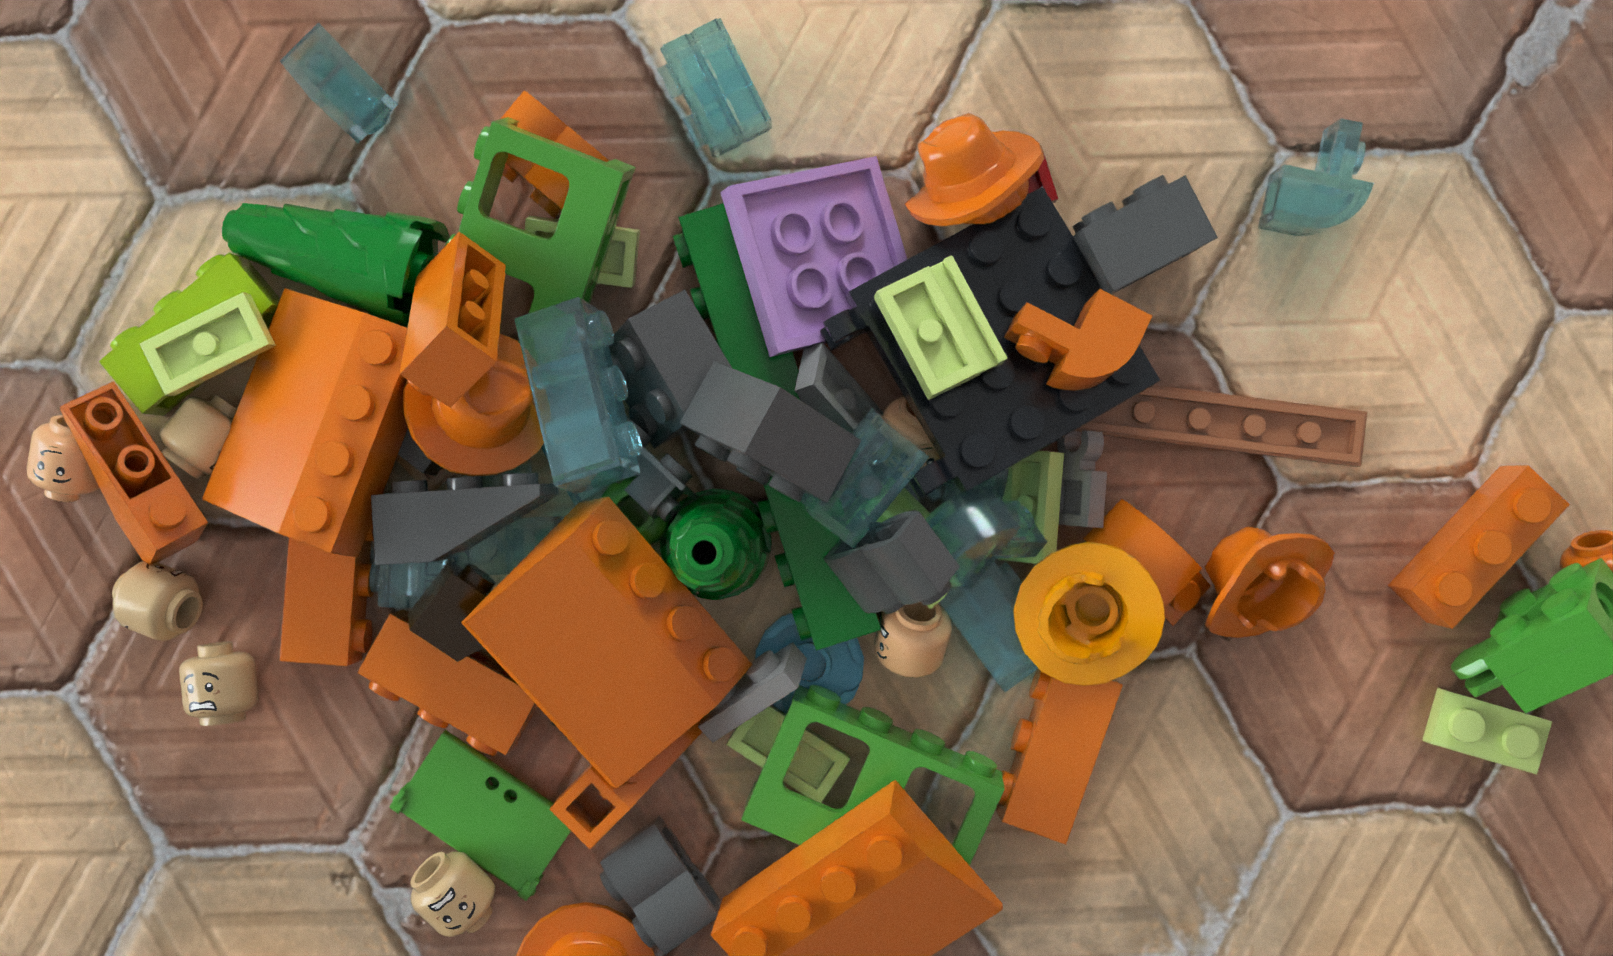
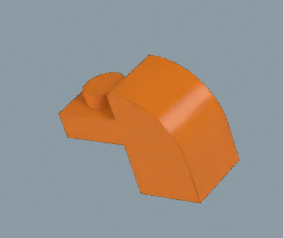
M1099 289L1084 304L1074 326L1026 302L1013 318L1004 338L1015 343L1016 350L1024 357L1039 363H1047L1049 360L1055 364L1046 385L1062 390H1084L1102 383L1130 360L1143 338L1152 315Z
M1121 499L1104 516L1103 528H1093L1083 538L1086 542L1103 543L1121 548L1136 558L1157 584L1164 603L1165 620L1172 626L1187 611L1191 610L1211 587L1200 573L1202 570L1200 565L1163 529L1124 499Z

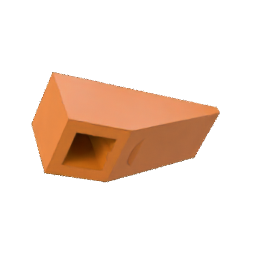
M114 381L60 406V411L117 523L144 562L149 565L160 562L199 540L208 521Z
M700 720L619 788H613L590 765L557 798L549 810L591 849L702 733L698 728Z

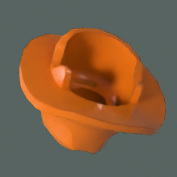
M971 113L945 120L926 139L918 143V153L924 164L923 176L925 186L914 197L909 199L905 206L912 217L927 225L950 226L962 223L986 224L994 222L1020 206L1027 197L1028 179L1039 169L1045 159L1043 149L1040 143L1032 136L1020 132L1004 130L991 132L981 118Z
M499 334L497 362L451 408L433 396L419 393L410 385L408 380L403 389L404 416L412 439L428 459L453 473L468 476H492L513 470L528 461L540 450L547 440L552 425V393L544 372L529 350L517 340L503 334Z
M1247 526L1222 539L1213 549L1209 561L1204 566L1218 595L1209 612L1205 626L1211 633L1216 635L1242 638L1257 636L1270 630L1282 631L1299 625L1313 615L1322 605L1326 592L1324 578L1332 566L1335 552L1326 541L1312 534L1289 533L1272 536L1263 529Z
M583 902L561 906L541 918L524 937L516 956H655L653 947H648L641 940L633 926L632 920L625 914L606 905Z

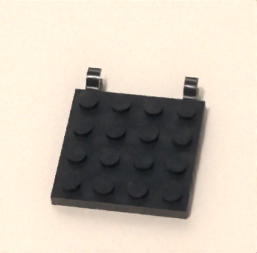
M1043 186L1029 193L1020 206L1004 217L991 223L972 224L848 291L846 299L852 309L844 310L823 322L825 327L820 330L831 351L865 332L868 334L941 459L919 469L912 474V477L907 479L918 499L925 497L954 480L963 495L1160 381V378L1139 345L1130 360L1102 383L1088 389L1076 391L1053 388L1046 385L1055 364L1049 360L1047 363H1039L1024 357L1016 350L1015 343L1004 338L1013 318L1026 302L1074 326L1084 304L1101 289L1073 235ZM952 255L1007 359L1003 364L993 367L979 376L928 400L879 309L874 295L877 290L923 268L932 267L942 262L944 258Z

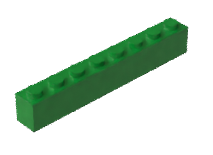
M724 203L678 217L683 233L673 236L682 267L694 265L700 286L690 289L694 305L703 320L711 319L717 338L715 340L729 364L735 370L781 387L800 400L795 392L799 370L793 352L769 357ZM769 485L764 486L768 499L757 503L767 534L778 531L784 548V553L774 557L784 588L795 585L802 606L791 610L801 641L812 638L817 651L881 630L876 613H865L823 559L840 538L850 531L837 489L835 488L827 503L806 493L801 501L797 502Z

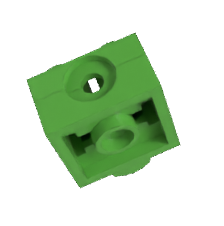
M1602 558L1583 567L1579 563H1574L1557 572L1550 579L1549 584L1533 592L1526 588L1513 593L1501 603L1496 624L1490 631L1491 637L1461 652L1451 664V670L1461 680L1466 679L1465 687L1472 696L1478 697L1503 685L1525 714L1613 675L1612 570Z

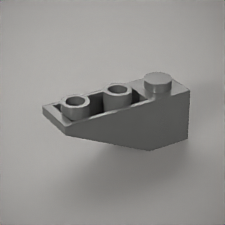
M538 473L502 475L503 486L484 488L482 476L447 478V490L428 491L427 480L392 482V494L371 495L375 565L422 563L453 559L559 495L558 483L539 484Z

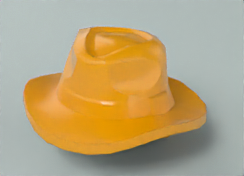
M1095 542L1067 546L1050 553L1037 563L1021 583L1013 609L1015 631L1023 651L1039 670L1063 683L1083 686L1107 683L1124 676L1139 666L1157 647L1165 621L1163 599L1157 584L1143 565L1121 548Z

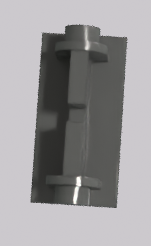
M605 411L600 415L611 426L605 433L601 430L595 431L586 440L585 447L589 450L588 458L619 485L634 469L639 475L627 486L625 491L653 519L660 517L664 522L670 521L681 508L677 499L683 493L694 501L699 498L686 485L693 476L668 453L661 460L654 456L646 448L652 438L632 419L626 416L619 423Z

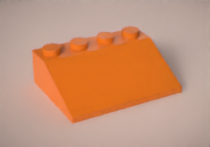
M284 288L268 329L276 346L259 354L231 423L229 434L222 446L202 500L276 533L323 551L358 558L372 523L371 495L383 494L408 429L403 407V389L407 379L400 375L407 327Z
M609 496L578 503L461 622L613 788H619L718 706L753 665L688 588L677 579L670 567Z
M894 780L723 897L711 936L729 956H932L1002 911L1003 904L900 784Z

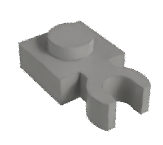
M1073 431L1057 440L1058 452L1064 453L1059 525L1103 528L1107 472L1095 471V462L1101 456L1104 447L1102 432L1082 431L1081 433Z

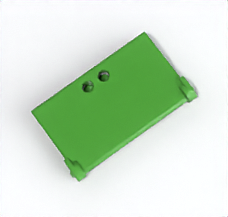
M446 729L411 781L404 785L399 793L393 797L389 807L397 814L403 813L458 852L467 854L477 865L517 891V896L524 901H527L530 896L535 894L536 886L544 876L542 874L571 832L549 810L553 802ZM489 777L491 782L493 783L492 786L488 782Z

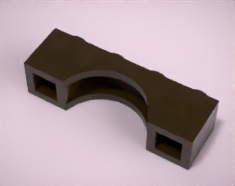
M449 560L408 613L409 630L457 662L477 651L485 649L461 622L493 590L492 588L496 582L483 570L471 563H468L463 569Z

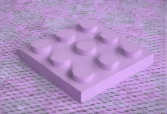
M877 156L731 185L720 192L769 357L805 349L822 342L826 343L820 333V330L825 327L823 322L844 310L852 309L846 299L848 291L907 260Z

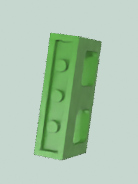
M507 117L492 121L490 127L485 126L477 139L474 158L480 162L474 181L469 180L466 183L458 201L457 212L463 214L458 232L460 231L506 265L505 274L527 282L533 287L534 298L519 343L529 350L536 359L548 380L549 386H554L567 373L636 167L617 159L605 162L517 127L519 121ZM509 153L567 177L569 190L552 238L546 239L489 217ZM452 234V235L450 236V238L448 239L446 245L453 239V237H454L456 234Z
M799 685L794 690L791 704L757 782L754 783L741 820L801 845L892 781L896 780L904 789L912 771L916 768L924 767L971 787L975 793L952 843V846L970 865L1005 790L1002 771L996 769L997 764L990 758L974 751H966L965 755L948 749L944 747L945 742L931 732L915 729L911 733L892 725V718L874 708L863 707L859 711L840 703L841 697L825 687L811 685L807 689ZM818 722L859 739L869 746V754L849 799L842 808L835 809L789 790L784 784V777L804 731L811 723Z

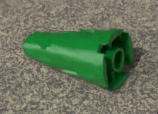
M242 203L237 210H231L227 213L222 225V237L225 242H228V247L233 254L270 268L272 274L315 288L330 298L365 310L370 315L404 327H408L416 277L438 254V241L447 243L450 238L444 223L426 217L388 211L386 216L335 209L334 212L292 204H284L282 208Z
M716 488L696 492L695 494L699 496L696 501L688 496L679 502L681 505L679 512L671 519L667 531L662 535L660 540L662 559L670 567L677 579L697 597L721 600L737 596L751 588L764 573L771 554V533L767 534L758 506L744 495L732 490ZM706 540L715 546L717 551L715 560L708 558L702 552L700 541Z

